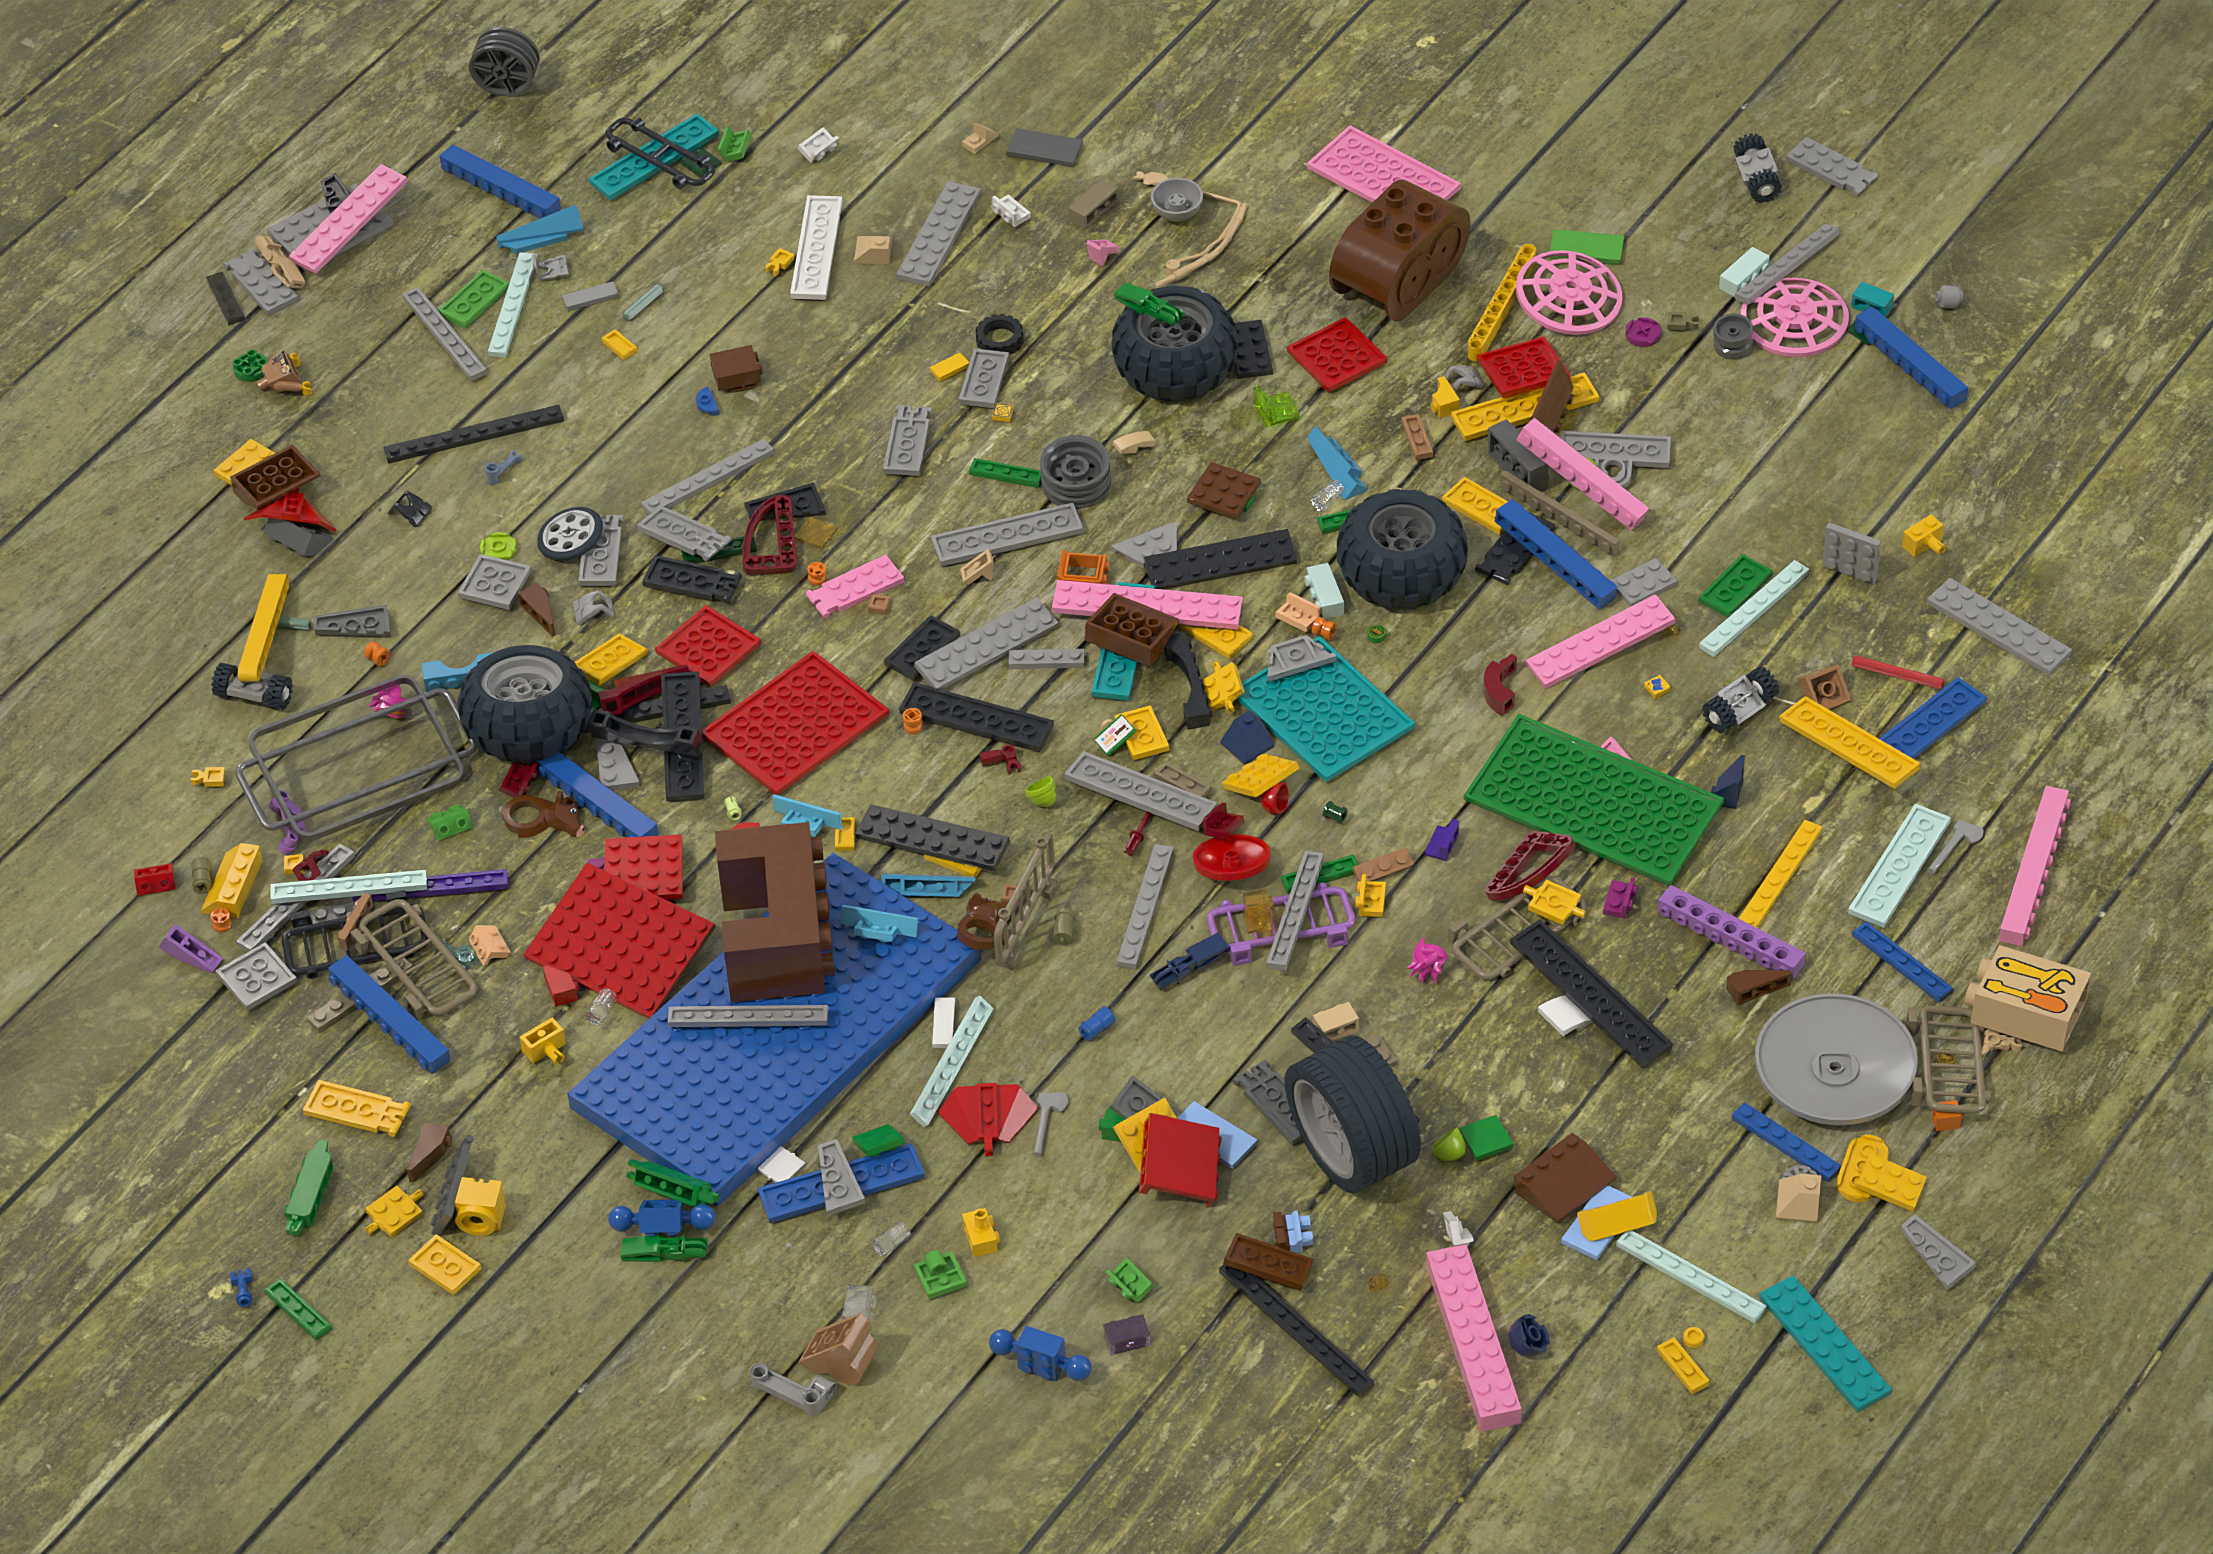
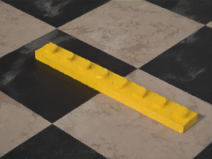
M1807 820L1803 821L1739 917L1740 920L1756 928L1760 926L1821 834L1822 826Z

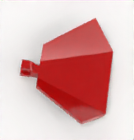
M300 487L244 517V521L266 517L314 523L336 532V528L304 498V493H299Z
M977 1083V1086L956 1087L940 1108L938 1114L968 1145L984 1141L985 1157L993 1156L992 1141L997 1140L1010 1143L1038 1111V1107L1018 1084L997 1085V1083Z

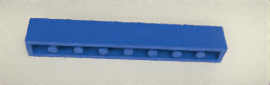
M453 144L439 156L441 169L445 172H449L459 179H463L471 185H475L539 219L561 211L559 197Z
M1870 307L1856 315V331L1866 336L1871 344L1875 345L1893 363L1897 364L1905 373L1914 378L1918 384L1926 388L1942 404L1951 410L1967 400L1968 386L1875 308Z
M1511 499L1496 510L1494 522L1600 610L1615 599L1617 592L1615 583L1589 564L1573 548L1564 543L1560 537L1551 532L1547 526L1539 522L1534 515L1527 512L1521 504Z
M560 752L550 758L536 761L538 763V774L542 778H547L554 787L562 789L566 796L574 798L580 806L586 807L593 816L601 818L604 824L613 827L619 835H623L626 838L659 836L658 827L654 821Z
M345 955L328 968L330 983L340 988L346 998L354 1001L355 1006L359 1010H363L372 1022H376L385 1034L388 1033L396 1045H401L409 1057H414L423 1070L427 1069L433 1074L450 1061L449 1049L351 958Z

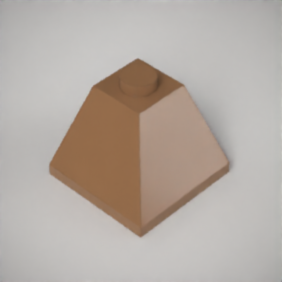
M1839 664L1819 669L1797 678L1803 697L1806 696L1827 709L1851 700Z

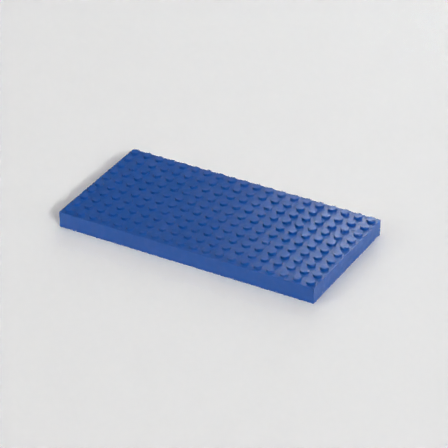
M834 852L823 861L825 863L827 890L817 891V893L827 892L829 920L819 921V923L830 922L832 951L822 952H833L835 976L824 977L826 993L731 1002L723 951L567 1093L569 1106L572 1110L648 1161L711 1183L710 1190L720 1194L719 1202L712 1203L717 1207L755 1173L757 1168L779 1147L787 1143L933 1006L935 998H941L981 960V949L976 950L964 945L958 939L955 928ZM842 905L918 918L917 937L897 934L892 942H881L879 939L873 938L863 939L860 936L854 935V926L840 924ZM769 911L762 917H769ZM828 1005V1023L822 1026L668 1027L669 1007Z

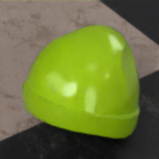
M1045 777L1027 787L1025 795L1032 804L1040 807H1051L1055 803L1057 791L1052 777Z
M1456 1127L1448 1131L1433 1144L1432 1152L1434 1156L1442 1161H1454L1465 1154V1141Z

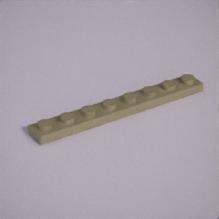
M1506 470L1501 473L1500 487L1503 490L1513 494L1532 508L1539 510L1547 517L1557 521L1560 525L1570 529L1576 535L1588 540L1589 543L1596 545L1604 552L1614 557L1619 553V539Z

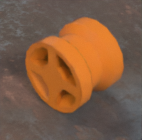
M821 562L809 564L807 568L809 582L813 585L825 583L827 579L825 565Z
M217 908L211 913L212 926L216 932H226L231 928L232 921L230 919V912L227 909Z

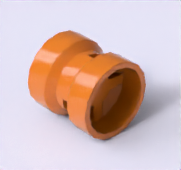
M1317 617L1312 626V634L1322 635L1327 640H1331L1337 630L1335 622H1327L1322 617Z
M373 641L366 646L364 656L369 660H373L376 665L383 666L390 658V651L384 647L381 648L380 644Z
M909 708L904 711L903 721L906 733L914 735L922 731V714L920 710Z

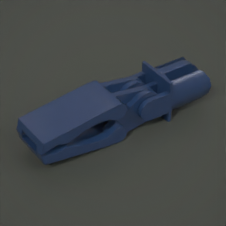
M1216 933L1187 948L1186 956H1178L1171 961L1167 960L1165 966L1149 976L1161 991L1175 982L1180 984L1179 981L1190 975L1194 968L1198 972L1228 953L1230 947L1221 935Z

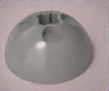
M1186 178L1166 179L1158 183L1151 192V202L1155 211L1162 218L1172 222H1182L1192 218L1200 209L1203 201L1201 187L1194 181Z

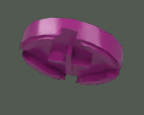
M1641 317L1635 321L1634 319L1626 325L1625 336L1633 345L1648 347L1660 340L1661 327L1658 326L1655 320Z

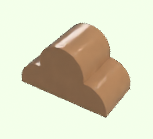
M862 1313L817 1330L798 1363L814 1373H828L835 1380L845 1384H858L878 1350V1343L869 1334L871 1331L870 1321Z

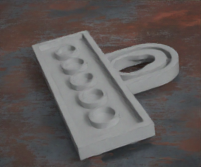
M1561 431L1560 438L1582 456L1593 460L1597 467L1606 475H1608L1605 470L1607 466H1619L1622 470L1616 477L1610 478L1624 489L1631 482L1632 466L1669 468L1671 437Z

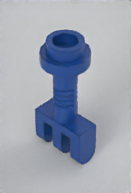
M247 1268L246 1275H243L242 1270H238V1276L236 1277L234 1271H231L232 1286L238 1285L239 1288L236 1302L241 1307H247L252 1302V1295L250 1292H247L246 1283L252 1282L251 1270Z

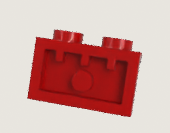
M172 863L134 869L137 895L175 890L176 888Z

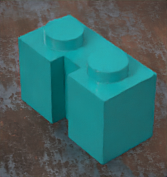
M1861 282L1852 294L1851 308L1863 312L1873 307L1886 317L1893 307L1894 294Z

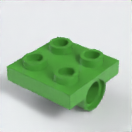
M939 1250L931 1251L926 1254L924 1261L914 1264V1270L928 1299L967 1287V1281L952 1251L941 1254Z

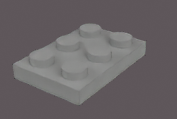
M1656 558L1610 580L1617 586L1616 593L1629 607L1655 594L1658 596L1677 586V580Z

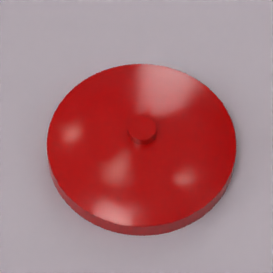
M1230 834L1226 839L1222 840L1215 837L1201 843L1193 852L1195 870L1207 878L1222 881L1240 880L1257 875L1266 869L1271 861L1270 848L1266 842L1257 837L1243 834Z

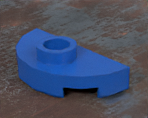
M709 387L701 389L696 396V404L699 411L710 413V415H719V409Z

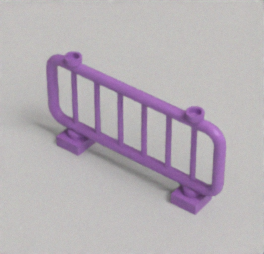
M1319 883L1316 885V890H1313L1311 898L1323 897L1331 925L1316 928L1308 905L1307 914L1312 929L1300 931L1297 939L1327 934L1329 948L1348 945L1347 930L1355 923V915L1349 896L1340 887H1327L1326 883ZM1337 894L1341 897L1348 918L1346 922L1335 924L1327 895ZM1290 895L1232 905L1231 901L1225 900L1221 902L1219 908H1215L1208 913L1207 924L1211 936L1218 933L1214 918L1224 914L1228 916L1235 943L1228 944L1233 966L1251 963V948L1273 944L1277 931L1269 906L1284 904L1286 907ZM1266 908L1274 936L1258 938L1250 912L1251 909ZM1247 912L1255 939L1239 942L1231 913Z

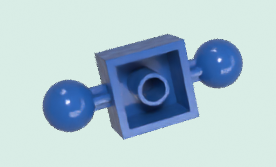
M674 1199L643 1200L638 1213H633L626 1206H617L611 1210L608 1217L609 1224L615 1231L625 1232L633 1225H639L640 1233H645L646 1236H654L659 1232H665V1235H677L678 1232H681L684 1224L691 1223L698 1230H707L713 1226L716 1219L715 1212L709 1205L699 1204L691 1211H684V1203Z
M1026 1326L1018 1341L1006 1329L994 1331L989 1338L990 1349L995 1354L1004 1356L1011 1352L1016 1353L1018 1369L1025 1373H1032L1043 1379L1057 1381L1062 1369L1074 1381H1083L1091 1374L1092 1365L1086 1356L1077 1354L1070 1358L1066 1357L1065 1341L1062 1337Z

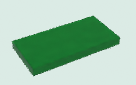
M1741 554L1698 597V602L1729 618L1773 575V570Z

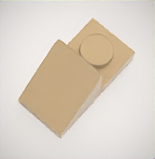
M973 123L974 133L962 141V147L976 154L999 137V134L987 126Z
M990 549L985 550L960 568L964 583L969 585L982 575L992 581L994 562Z

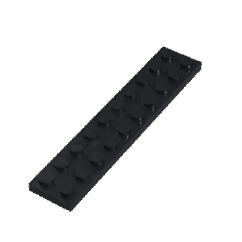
M1538 920L1510 939V944L1642 1069L1672 1049L1673 1043L1543 921Z

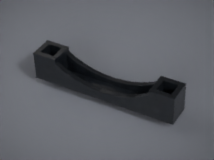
M1185 631L1172 633L1164 647L1167 661L1175 663L1183 671L1190 684L1191 693L1187 703H1183L1184 720L1187 730L1210 726V718L1213 716L1211 707H1207V693H1203V680L1199 679V666L1194 664L1196 663L1195 653L1190 650L1192 649L1190 638L1187 639Z
M593 709L587 723L593 738L697 757L703 743L698 728L683 725L676 729L650 728L625 721L612 715L611 712Z

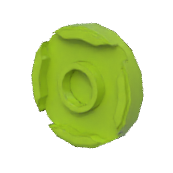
M492 533L488 535V538H484L481 541L480 551L483 555L508 561L516 554V541L507 533Z

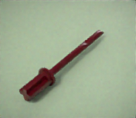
M1146 811L1138 829L1130 832V838L1123 850L1124 853H1128L1129 856L1135 853L1139 843L1144 840L1142 831L1152 813Z

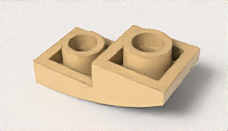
M1140 431L1114 440L1113 445L1121 454L1126 455L1136 453L1138 447H1154L1156 440L1148 431Z

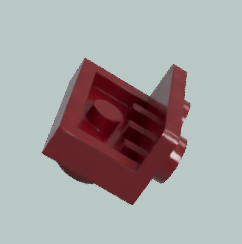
M513 762L499 791L513 798L522 794L527 795L531 786L528 783L530 780L534 781L538 773L535 770L538 763L534 762L531 767L522 762Z
M1222 802L1203 818L1202 825L1205 836L1215 837L1219 840L1226 839L1244 823V816L1227 813L1226 803Z

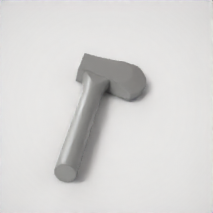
M1959 819L1953 827V837L1928 868V872L1934 874L1961 839L1964 838L1971 844L1981 840L1983 828Z
M1039 1092L1038 1107L1041 1108V1115L1033 1153L1036 1157H1040L1042 1154L1050 1110L1062 1112L1068 1105V1098L1064 1092Z

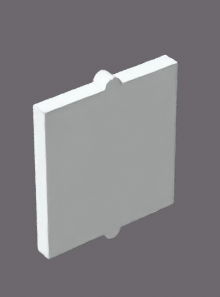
M779 1147L757 1170L768 1177L769 1181L772 1180L776 1183L793 1178L806 1165V1162L796 1157L795 1153H790L783 1147Z

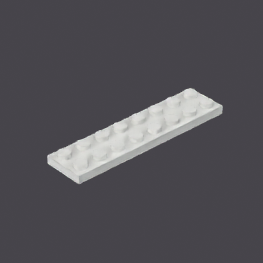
M807 195L790 292L791 299L826 300L843 202L842 197Z

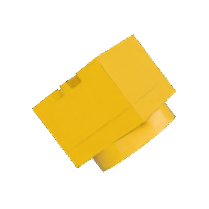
M462 1177L455 1200L457 1212L455 1222L462 1231L474 1236H487L494 1231H500L506 1208L502 1181L489 1180L488 1183H484V1179L476 1182L474 1178Z

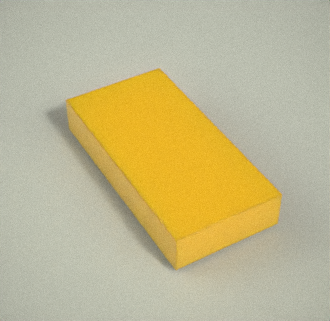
M616 329L601 338L602 343L623 360L638 352V348Z
M959 352L931 366L930 372L941 382L967 369L970 362Z
M855 817L842 818L843 828L841 830L835 828V852L855 851Z

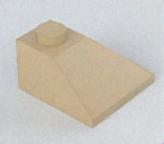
M857 236L854 263L889 264L893 238L889 236Z
M1798 1174L1780 1179L1776 1219L1817 1223L1821 1176Z

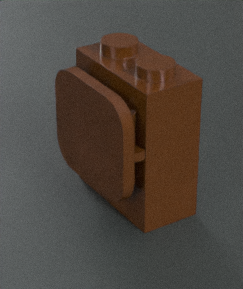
M752 345L709 354L718 391L727 389L732 393L754 389L761 382L762 366L757 364L759 362L757 351H753Z

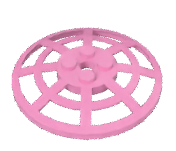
M1560 250L1537 255L1521 268L1516 282V295L1527 315L1545 328L1559 333L1582 335L1604 329L1617 317L1622 304V290L1615 275L1598 260L1578 252ZM1553 256H1568V259H1556L1549 262L1544 260V258ZM1576 258L1590 262L1599 268L1595 269L1587 263L1576 260ZM1534 262L1542 265L1537 270L1534 279H1523L1527 268ZM1568 263V269L1559 270L1554 265ZM1576 264L1590 271L1584 274L1576 270ZM1545 269L1553 273L1551 279L1540 278ZM1606 273L1616 286L1617 293L1607 290L1606 281L1601 274ZM1596 276L1602 288L1593 286L1590 279ZM1539 285H1549L1550 294L1545 297ZM1523 286H1534L1535 294L1540 301L1533 307L1525 297ZM1591 292L1602 294L1596 304L1590 300ZM1608 296L1617 300L1613 311L1604 318L1599 309L1603 306ZM1556 299L1558 302L1565 304L1566 309L1556 306L1551 301ZM1583 303L1588 307L1583 310H1573V306ZM1546 306L1554 312L1565 315L1564 324L1552 321L1541 315L1538 311ZM1593 313L1598 322L1589 325H1572V316H1585Z
M1783 278L1775 284L1777 288L1770 290L1763 297H1758L1752 302L1758 303V318L1751 321L1753 327L1762 324L1767 330L1776 334L1771 343L1760 337L1753 330V342L1762 349L1781 356L1806 357L1825 352L1840 342L1846 333L1849 323L1848 308L1842 297L1827 285L1810 279ZM1786 283H1798V284H1806V285H1808V286H1804V285H1784V284H1786ZM1817 287L1819 289L1826 291L1827 293L1831 294L1836 300H1829L1823 293L1816 290L1815 288ZM1788 289H1803V292L1801 294H1791ZM1778 291H1781L1783 294L1778 300L1769 298ZM1812 292L1819 296L1822 301H1813L1808 296ZM1743 303L1741 315L1747 317L1746 310L1748 304ZM1763 305H1773V312L1764 315ZM1827 306V317L1817 314V307ZM1832 306H1842L1844 318L1841 326L1832 321ZM1775 318L1781 325L1780 328H1775L1768 320ZM1815 320L1822 323L1813 330L1809 329V325ZM1828 326L1837 331L1830 339L1816 345L1813 336L1821 333ZM1788 328L1802 329L1803 332L1792 333L1786 331ZM1783 337L1791 339L1806 338L1809 347L1780 346Z

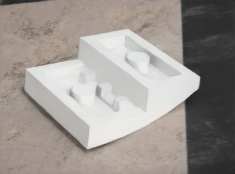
M1566 996L1554 998L1538 1006V1012L1562 1036L1574 1029L1579 1032L1593 1023Z

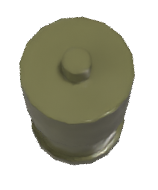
M197 857L191 863L192 886L195 892L203 894L209 892L212 885L210 878L211 861L206 857Z
M1060 908L1055 914L1056 921L1053 940L1059 945H1068L1072 942L1074 912L1069 908Z

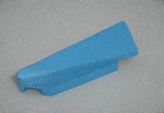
M573 205L500 234L496 238L498 248L506 247L511 249L512 253L519 254L520 252L566 241V233L584 230L576 205Z
M1315 426L1307 439L1342 498L1347 500L1367 491L1368 487L1358 478L1363 471L1331 436L1326 437Z
M882 873L881 883L896 892H900V895L959 897L976 880V876Z

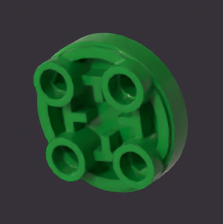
M250 349L247 353L232 361L234 374L242 381H257L264 377L262 366L268 362V359L263 354L257 353L255 349Z

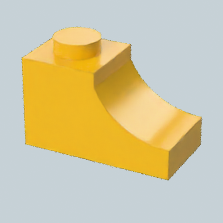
M1445 376L1438 378V391L1432 394V402L1430 403L1432 411L1440 419L1450 416L1453 411L1460 410V399Z

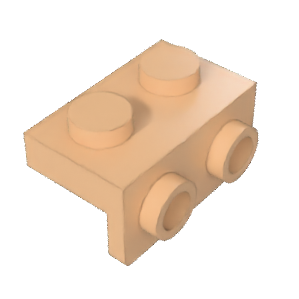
M1290 592L1287 594L1286 603L1276 611L1275 617L1304 632H1308L1316 618L1320 615V607Z
M475 926L469 941L482 965L487 966L491 958L509 957L511 952L497 926Z

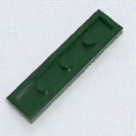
M744 536L731 538V541L726 546L718 550L707 561L742 555ZM754 536L751 543L750 553L757 552ZM681 550L683 561L691 563L707 562L698 554L693 556Z

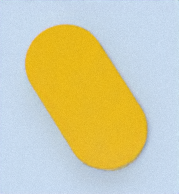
M1865 1134L1850 1142L1837 1178V1189L1845 1199L1853 1202H1864L1874 1197V1195L1857 1189L1856 1185L1870 1153L1888 1160V1146L1884 1144L1880 1137Z

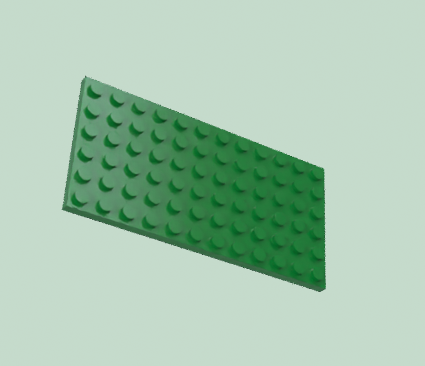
M1519 713L1463 795L1465 801L1534 830L1570 835L1574 840L1575 847L1668 886L1672 884L1724 803L1723 797Z

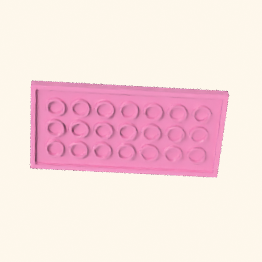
M1348 126L1307 163V169L1371 203L1392 183L1401 179L1407 180L1446 200L1450 199L1461 189V183L1352 126Z

